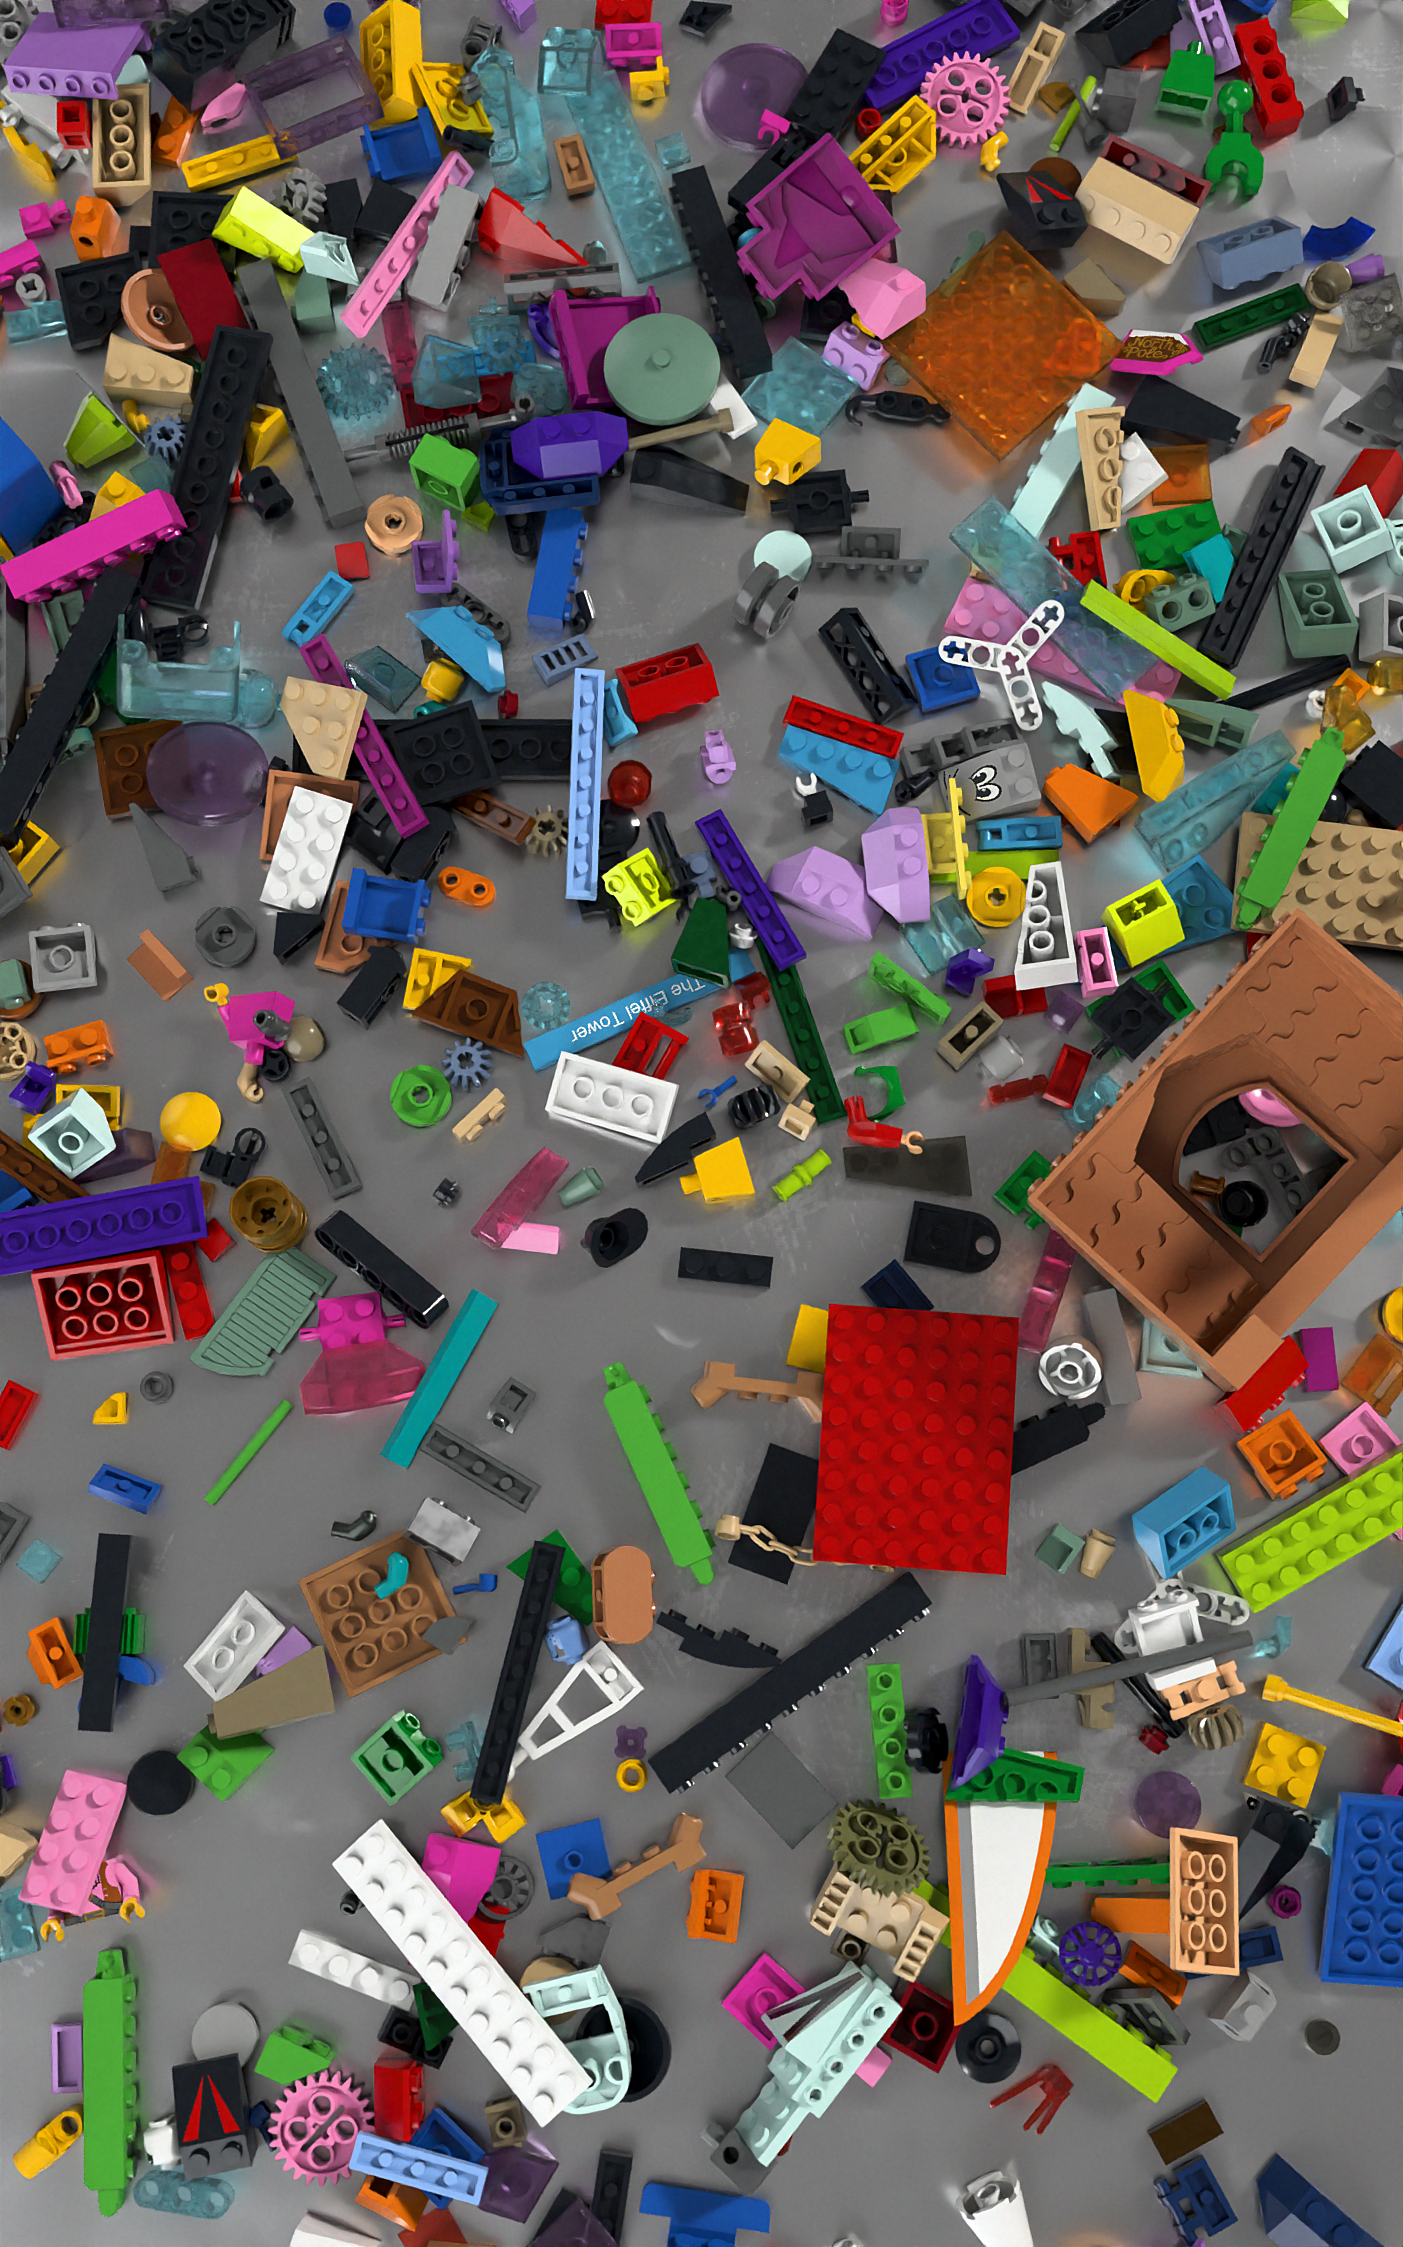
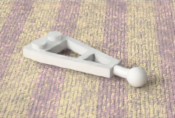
M601 1639L582 1656L583 1659L575 1663L519 1737L518 1742L521 1746L514 1753L507 1783L513 1779L515 1768L527 1757L530 1756L533 1760L541 1757L616 1713L644 1689L642 1684L604 1640ZM583 1669H585L613 1703L574 1725L557 1703ZM551 1714L564 1732L537 1747L531 1740V1737L546 1717Z

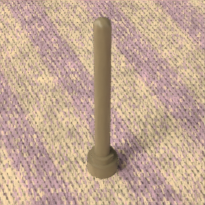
M730 408L718 410V413L713 414V418L628 439L629 449L626 452L715 429L717 432L722 431L723 434L735 431Z

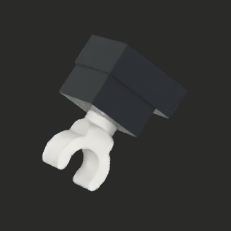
M813 773L810 774L811 784L809 786L802 785L800 778H796V788L798 792L804 795V808H801V820L804 829L833 821L831 802L828 799L826 790L816 792L817 779Z

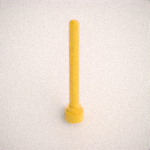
M1269 1674L1262 1696L1265 1700L1276 1703L1277 1700L1283 1702L1286 1699L1403 1738L1402 1723L1288 1687V1683L1283 1682L1281 1677Z

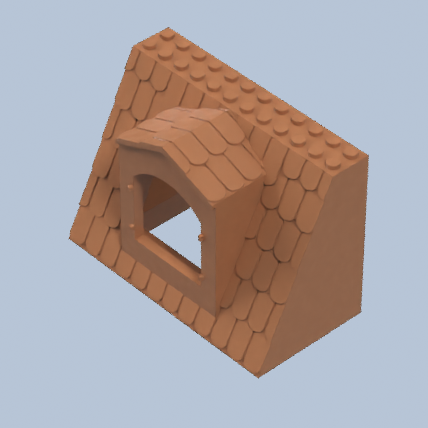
M1298 908L1291 915L1286 911L1273 926L1274 929L1271 931L1272 936L1269 939L1263 936L1253 946L1252 952L1248 956L1250 958L1249 961L1245 963L1241 960L1228 974L1229 977L1226 980L1228 983L1224 987L1218 984L1206 997L1207 1001L1204 1003L1206 1007L1202 1011L1196 1008L1187 1017L1182 1027L1184 1031L1179 1036L1174 1032L1163 1043L1160 1051L1162 1054L1158 1059L1150 1057L1139 1070L1138 1076L1140 1078L1134 1084L1129 1080L1117 1093L1118 1097L1116 1100L1118 1102L1112 1108L1106 1105L1094 1118L1095 1126L1090 1132L1086 1129L1082 1130L1072 1142V1148L1074 1149L1067 1156L1061 1153L1050 1165L1052 1173L1045 1180L1039 1177L1027 1190L1029 1192V1197L1027 1198L1028 1205L1225 1393L1237 1391L1284 1342L1281 1336L1403 1206V997ZM1267 1091L1347 1162L1259 1255L1179 1184V1166L1183 1148L1189 1135L1209 1111L1226 1100L1241 1094Z

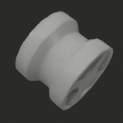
M27 273L17 280L16 291L27 309L39 311L49 304L50 293L40 276L34 273Z

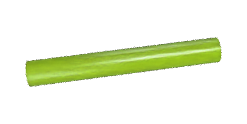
M1087 76L1080 89L1085 103L1097 83L1096 78L1093 76ZM1076 98L1049 144L1050 148L1055 151L1060 150L1081 112Z

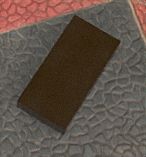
M1206 2100L1197 2103L1148 2131L1165 2165L1172 2163L1224 2133Z

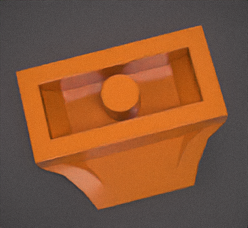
M54 1617L27 1632L31 1643L26 1654L41 1684H51L55 1690H58L84 1676V1659L81 1653H73L74 1638L60 1617Z

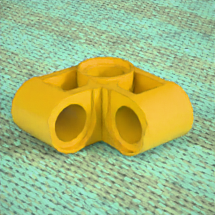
M470 1788L439 1810L458 1838L473 1828L481 1819L484 1820L488 1830L499 1844H502L527 1825L524 1816L505 1792L502 1804L497 1805L469 1798Z
M73 2104L53 2121L48 2122L13 2155L14 2164L23 2176L32 2179L43 2169L46 2170L69 2149L72 2143L84 2134V2105ZM68 2116L76 2119L78 2130H73L68 2126Z

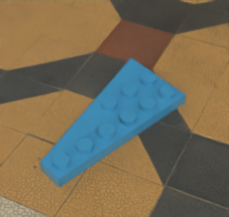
M1199 853L1161 881L1176 906L1185 940L1147 961L1239 931L1230 929L1234 895ZM1107 929L1115 971L1129 968L1130 965ZM1079 975L1078 982L1073 983L1075 986L1082 984L1079 980Z

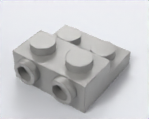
M71 923L66 928L57 929L52 926H43L37 928V931L28 932L33 989L35 993L97 986L94 932L90 925Z

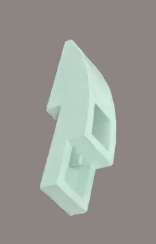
M1047 681L1042 683L1041 685L1046 693L1043 695V699L1049 709L1054 710L1058 716V719L1055 720L1057 727L1063 735L1067 734L1078 740L1085 753H1090L1094 760L1091 766L1095 774L1111 783L1123 778L1110 753L1120 745L1105 722L1093 709L1077 697Z

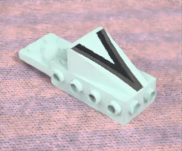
M850 1959L838 1976L765 2012L761 2017L783 2047L775 2052L772 2061L768 2065L774 2077L764 2085L760 2095L751 2107L744 2111L735 2128L756 2159L766 2167L809 2112L817 2118L821 2117L903 2010L890 1995L893 1990L879 1979V1975L867 1964L864 1963L859 1967ZM838 2062L836 2067L831 2068L833 2063Z

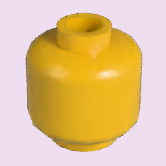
M442 657L439 661L432 660L421 679L422 687L428 690L425 696L438 703H442L443 699L448 701L454 700L464 682V675L460 672L462 668Z

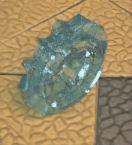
M537 983L530 987L523 997V1014L526 1020L535 1028L549 1030L561 1026L562 1022L569 1016L571 1006L569 996L556 983ZM540 996L543 1000L545 999L546 1002H555L551 1006L553 1010L552 1016L550 1013L548 1014L545 1010L542 1012H538V1010L542 1007L539 998Z

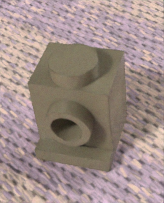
M516 2094L487 2101L484 2111L487 2116L493 2148L501 2146L503 2152L520 2148L522 2146L521 2141L526 2140L528 2135L521 2100ZM508 2121L512 2125V2130L509 2132L502 2131L500 2123Z

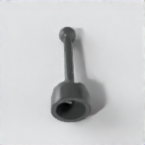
M1073 78L1068 81V88L1074 92L1087 121L1083 132L1087 145L1094 146L1108 137V131L1101 121L1092 120L1078 89L1079 82Z

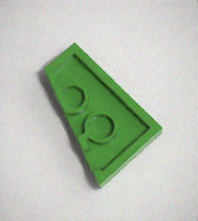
M876 952L870 962L867 976L943 1026L952 1011V1008L948 1006L949 1002L942 996L931 993L919 981L908 975L882 953Z

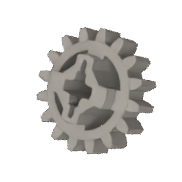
M295 168L294 175L286 172V180H278L280 188L279 190H273L276 199L270 201V204L310 230V222L312 220L318 222L317 213L324 212L321 203L326 201L327 197L321 193L326 190V187L321 184L322 179L308 169L304 168L302 171L299 168Z

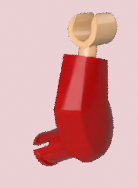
M854 1096L844 1100L850 1123L846 1131L851 1140L864 1145L899 1149L900 1144L907 1145L909 1151L913 1154L922 1152L921 1147L911 1145L914 1140L925 1141L921 1133L912 1131L908 1135H902L903 1129L871 1122L867 1119L862 1096H856V1102Z

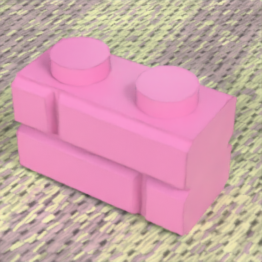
M1107 927L1076 932L1073 937L1079 980L1083 983L1081 986L1083 999L1114 994L1118 988V981Z

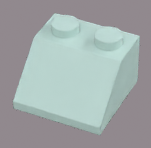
M1367 485L1310 511L1337 574L1393 548L1389 530Z
M82 1087L39 1117L27 1136L71 1180L116 1147L103 1108Z

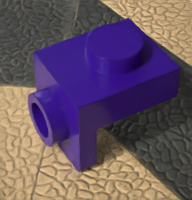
M968 948L949 959L945 985L962 994H972L975 979L992 971L995 959L985 955L983 951L976 948Z
M29 1061L25 1065L26 1075L9 1095V1103L36 1116L55 1093L56 1079L55 1073L47 1068V1066Z

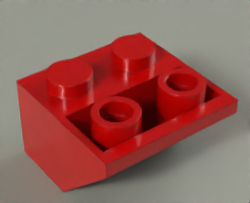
M410 2057L379 2058L374 2064L375 2135L399 2141H411L415 2132L420 2129V2123L424 2122V2102H419V2089L423 2088L424 2069L423 2066L418 2067V2061Z

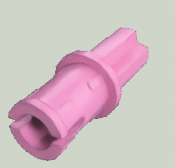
M53 461L50 464L49 472L55 480L54 486L59 494L63 496L69 508L76 509L77 506L83 503V499L77 489V479L70 474L68 466L64 461Z

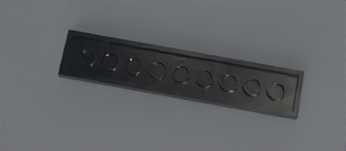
M216 324L169 493L172 494L188 528L182 530V535L172 541L166 542L163 539L155 543L156 548L153 550L143 586L145 592L142 599L144 601L199 612L274 340L270 333Z
M372 719L399 767L387 727L411 719ZM478 719L499 780H570L572 719ZM293 733L292 772L319 776L312 772ZM352 750L344 779L370 780L357 755Z

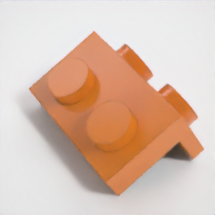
M710 1868L695 1871L690 1884V1892L692 1894L691 1909L686 1917L688 1938H706L726 1943L737 1942L744 1875Z

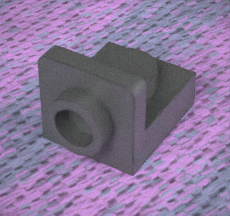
M510 1376L491 1402L486 1416L487 1419L496 1428L513 1433L518 1421L535 1399L536 1392Z

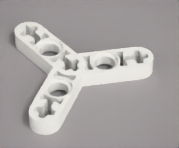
M1055 600L1045 601L1006 645L959 636H948L940 642L939 655L948 663L1000 672L1017 724L1023 730H1035L1042 723L1043 715L1026 663L1064 619V608ZM1055 605L1058 607L1056 614L1059 618L1056 621L1050 619L1044 625L1050 628L1045 634L1040 626L1032 623V620L1037 617L1041 621L1045 617L1043 609L1046 606L1052 608ZM1028 628L1036 629L1040 635L1038 643L1033 646H1028L1022 641V634ZM951 641H956V647L965 649V642L971 643L972 645L968 651V662L962 661L964 654L955 653L953 658H949L948 652L944 651V645H950ZM978 646H985L989 649L990 658L985 663H977L973 659V651ZM1011 651L1013 656H1019V660L1015 662L1017 672L1023 668L1025 675H1016L1007 680L1006 674H1012L1009 665H1003L1002 660L1006 658L1005 653ZM1017 680H1024L1029 686V691L1024 697H1016L1011 691L1012 684ZM1033 697L1034 703H1028L1032 713L1037 712L1038 717L1034 719L1035 724L1029 725L1027 721H1021L1025 711L1023 705L1017 709L1016 702H1025Z
M1143 1550L1154 1587L1144 1600L1153 1599L1155 1596L1157 1599L1164 1598L1167 1595L1166 1586L1170 1588L1177 1586L1178 1590H1188L1194 1596L1203 1592L1210 1597L1211 1606L1208 1610L1200 1611L1195 1607L1197 1616L1228 1625H1240L1248 1619L1250 1609L1244 1599L1185 1582L1181 1570L1168 1580H1165ZM1218 1596L1222 1597L1220 1601L1222 1605L1232 1606L1234 1601L1237 1602V1608L1241 1610V1615L1234 1616L1232 1620L1230 1619L1231 1614L1229 1612L1218 1610V1616H1215L1214 1613L1218 1607ZM1128 1615L1114 1630L1112 1641L1120 1652L1130 1654L1138 1651L1135 1636L1132 1637V1640L1135 1642L1133 1646L1128 1644L1122 1646L1123 1637L1120 1635L1122 1631L1130 1633L1133 1630Z

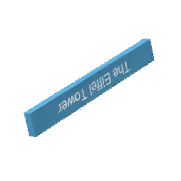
M737 947L730 950L732 984L756 974V970L745 948ZM676 974L523 1043L535 1071L538 1072L558 1063L561 1051L576 1055L630 1031L641 1011L656 1019L719 991L723 987L682 974Z

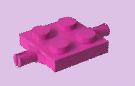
M378 1292L318 1300V1326L300 1328L299 1333L301 1335L299 1336L301 1342L313 1339L320 1340L325 1363L387 1354L386 1337L388 1328L406 1327V1318L404 1314L386 1316L382 1308V1298Z

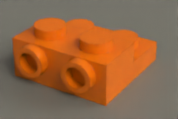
M1290 1409L1239 1440L1236 1444L1255 1470L1254 1475L1273 1500L1279 1496L1282 1500H1286L1299 1490L1296 1485L1304 1480H1307L1309 1484L1313 1483L1325 1474L1323 1468L1326 1467L1327 1458Z

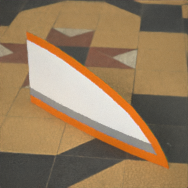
M1057 1751L1025 1752L1057 1761ZM948 1752L947 1761H942L944 1799L954 1752ZM944 1802L954 2026L967 2022L991 2002L1019 1960L1037 1911L1044 1884L1045 1869L1048 1866L1054 1834L1057 1803Z

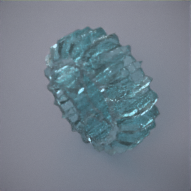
M352 342L350 349H345V347L340 345L339 353L330 350L329 355L331 359L322 358L323 367L318 368L317 374L319 378L316 379V384L325 407L328 410L332 409L336 417L343 414L344 419L347 421L351 415H354L355 419L359 422L363 414L370 419L371 411L374 410L381 413L380 404L388 405V396H393L394 390L392 386L395 383L392 367L387 363L386 357L383 354L379 355L375 347L368 351L367 345L364 343L359 349ZM372 371L378 376L375 385L370 383L369 374ZM336 379L341 381L339 393L333 389Z

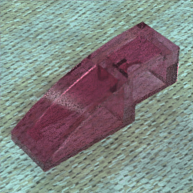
M408 300L388 302L381 312L396 390L400 391L425 386Z

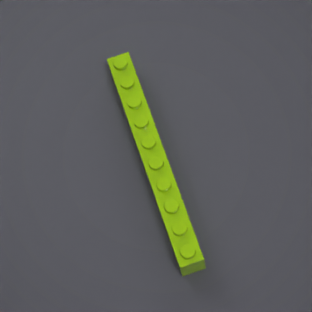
M927 1872L919 1887H914L912 1892L924 1898L931 1907L950 1919L949 1888L941 1882L937 1887L926 1879L929 1875ZM950 1921L939 1940L949 1949H951ZM1024 1945L1018 1962L1001 1988L1154 2103H1157L1178 2071L1177 2067L1171 2062L1174 2056L1158 2044H1156L1154 2049L1143 2041L1146 2035L1130 2023L1127 2028L1123 2027L1116 2021L1119 2016L1103 2003L1099 2008L1089 2001L1090 1993L1076 1983L1071 1988L1061 1980L1064 1976L1062 1972L1050 1963H1047L1045 1967L1034 1960L1037 1954Z

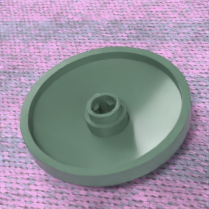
M669 313L645 315L626 324L611 340L604 359L605 383L614 403L631 418L650 425L665 426L678 424L699 414L712 400L720 378L718 351L708 333L688 318Z

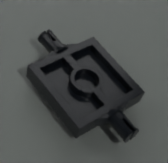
M845 469L805 473L795 482L788 485L787 499L770 500V511L772 513L788 510L792 519L793 532L796 534L842 529V526H852V504L869 502V491L866 489L851 492L846 481Z
M624 843L612 847L600 846L599 844L597 898L595 901L577 899L582 917L598 913L606 914L610 930H615L612 918L615 920L617 929L622 927L618 915V910L622 906L614 895L607 892L605 881L601 876L617 864L628 859Z
M1131 976L1088 1019V1022L1100 1032L1103 1038L1091 1050L1092 1054L1095 1055L1103 1048L1097 1054V1059L1101 1060L1113 1048L1121 1052L1133 1063L1175 1021L1176 1018L1164 1007L1161 1000L1173 989L1169 983L1160 991L1168 983L1166 979H1163L1151 991L1140 985Z

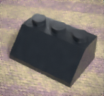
M1118 0L1075 33L1077 38L1102 65H1111L1118 68L1128 64L1131 61V57L1137 52L1148 49L1152 45V41L1157 37L1171 32L1174 29L1173 25L1183 18L1176 0Z

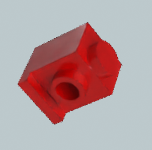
M69 100L67 102H57V135L64 150L93 148L91 141V113L86 101Z

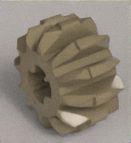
M550 805L547 806L545 813H542L541 809L537 807L535 809L536 817L532 816L537 823L525 838V844L532 845V852L535 854L543 849V855L546 858L549 857L550 850H554L556 855H560L559 846L567 848L568 817L563 818L564 811L562 809L557 810L553 814V809ZM553 828V833L547 832L543 835V830L549 831Z
M1220 1703L1218 1705H1210L1193 1712L1187 1719L1190 1738H1192L1194 1745L1198 1749L1211 1751L1216 1748L1222 1749L1225 1746H1232L1234 1742H1239L1245 1734L1242 1715L1239 1714L1238 1709L1232 1704L1225 1705Z

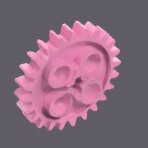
M968 51L965 52L963 59H960L957 52H954L951 62L944 56L941 62L942 67L934 63L932 67L933 73H926V82H923L920 88L923 94H920L919 98L936 112V132L940 133L939 142H942L947 137L949 138V147H952L955 141H959L960 149H963L965 142L969 141L971 147L975 148L977 139L984 144L987 141V134L993 137L997 133L996 128H1002L1004 124L1002 118H1006L1009 110L1005 107L1009 106L1011 102L1010 98L1004 96L1008 94L1010 87L1001 86L1006 76H996L999 66L990 69L988 67L990 58L981 63L979 53L972 60ZM956 78L962 85L958 87L950 84L949 79ZM983 87L988 91V94L980 95L975 88ZM962 97L967 98V104L961 102ZM944 105L952 108L953 113L945 114L940 107ZM975 114L979 117L980 121L977 123L971 122L967 115Z
M323 2070L319 2080H317L314 2073L307 2076V2084L302 2078L296 2080L295 2087L297 2090L288 2086L284 2090L288 2099L279 2097L276 2101V2105L282 2111H273L270 2115L273 2120L278 2122L271 2125L268 2129V2132L277 2134V2137L271 2141L270 2147L280 2146L281 2149L275 2156V2160L285 2158L287 2162L283 2167V2171L285 2172L294 2167L296 2170L293 2179L297 2180L303 2173L306 2175V2185L308 2186L314 2177H318L320 2187L324 2186L327 2177H330L333 2185H336L339 2181V2173L346 2179H349L352 2175L349 2164L359 2131L367 2133L375 2131V2123L369 2122V2119L375 2115L374 2109H366V2105L372 2099L371 2096L361 2099L359 2094L364 2086L360 2085L352 2089L353 2077L351 2076L345 2083L340 2082V2071H337L332 2079H329L327 2070ZM320 2095L328 2097L331 2101V2109L324 2111L318 2108L316 2097ZM340 2105H344L345 2110L332 2122L327 2131H324L306 2151H303L302 2145L315 2133L318 2127ZM341 2120H349L354 2126V2133L351 2135L342 2133L339 2129V2122ZM302 2121L305 2123L308 2130L307 2135H297L292 2127L293 2122ZM316 2146H326L331 2154L330 2159L321 2160L318 2158L315 2152Z

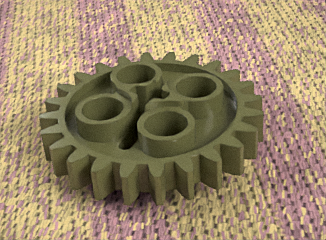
M860 1799L857 1800L855 1805L848 1802L844 1809L840 1808L829 1825L830 1830L826 1835L831 1840L827 1848L835 1851L831 1859L842 1862L838 1870L840 1872L848 1870L851 1873L848 1880L850 1882L855 1879L860 1880V1889L862 1890L866 1885L871 1886L873 1895H876L879 1889H882L886 1898L890 1896L892 1891L897 1897H901L904 1891L911 1894L914 1887L918 1888L929 1871L927 1866L931 1861V1858L926 1856L930 1848L922 1845L925 1836L914 1833L918 1826H909L906 1823L908 1820L907 1815L899 1818L897 1816V1808L895 1807L891 1812L887 1811L883 1802L879 1808L875 1807L874 1802L870 1799L866 1806Z

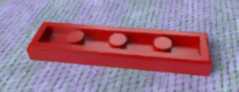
M795 695L792 696L783 719V725L785 726L791 725L893 760L896 759L904 737L902 732Z

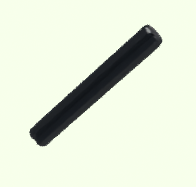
M1098 1632L1091 1638V1646L1105 1662L1114 1664L1127 1660L1104 1632ZM1140 1674L1121 1679L1171 1738L1176 1739L1186 1730L1184 1724L1179 1719L1172 1720L1169 1712L1171 1709Z

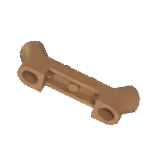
M705 1361L703 1377L690 1388V1393L702 1408H710L728 1392L732 1391L739 1392L738 1397L743 1399L757 1400V1394L770 1396L769 1401L788 1403V1398L798 1399L814 1421H821L824 1374L798 1371L796 1383L735 1377V1364Z
M684 1813L676 1815L668 1844L661 1848L658 1845L649 1847L640 1853L642 1857L640 1860L631 1865L629 1861L621 1863L611 1870L613 1875L605 1880L580 1872L573 1874L567 1888L566 1896L568 1900L585 1906L591 1920L595 1921L622 1907L617 1893L672 1862L675 1869L680 1873L706 1857V1853L699 1842L703 1822L699 1818Z

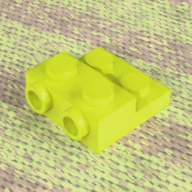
M648 848L617 864L601 876L605 881L607 892L616 897L623 907L624 917L631 920L635 927L678 900L671 898L667 877L662 875L661 866Z

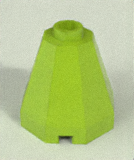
M90 392L83 399L63 446L67 452L64 455L76 467L82 464L88 468L130 447L137 438L134 436L135 433L133 434L129 431V426L126 423L123 424L99 397Z

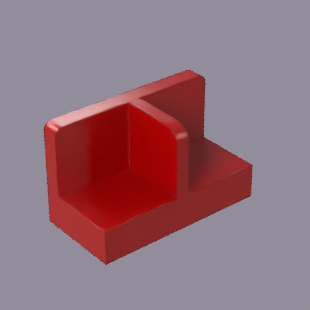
M1015 974L986 979L981 987L984 1002L1002 1019L1042 1013L1048 1009L1044 987L1017 991Z

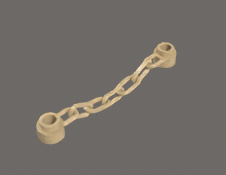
M721 1515V1519L716 1523L715 1536L719 1538L739 1540L740 1533L748 1534L763 1549L767 1551L775 1549L789 1555L792 1562L808 1566H814L819 1562L795 1558L794 1556L798 1555V1551L813 1554V1549L801 1546L790 1547L780 1543L772 1533L760 1525L753 1527L739 1524L740 1519L732 1515ZM760 1531L772 1539L768 1543L769 1546L755 1535H758ZM834 1562V1563H835L836 1565H838V1566H844V1565L851 1564V1563H837V1562ZM870 1565L872 1570L878 1572L892 1573L895 1571V1567Z

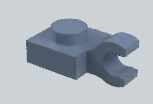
M710 850L681 857L688 864V876L690 881H693L695 886L698 887L700 898L706 900L708 898L714 899L710 883L718 880Z

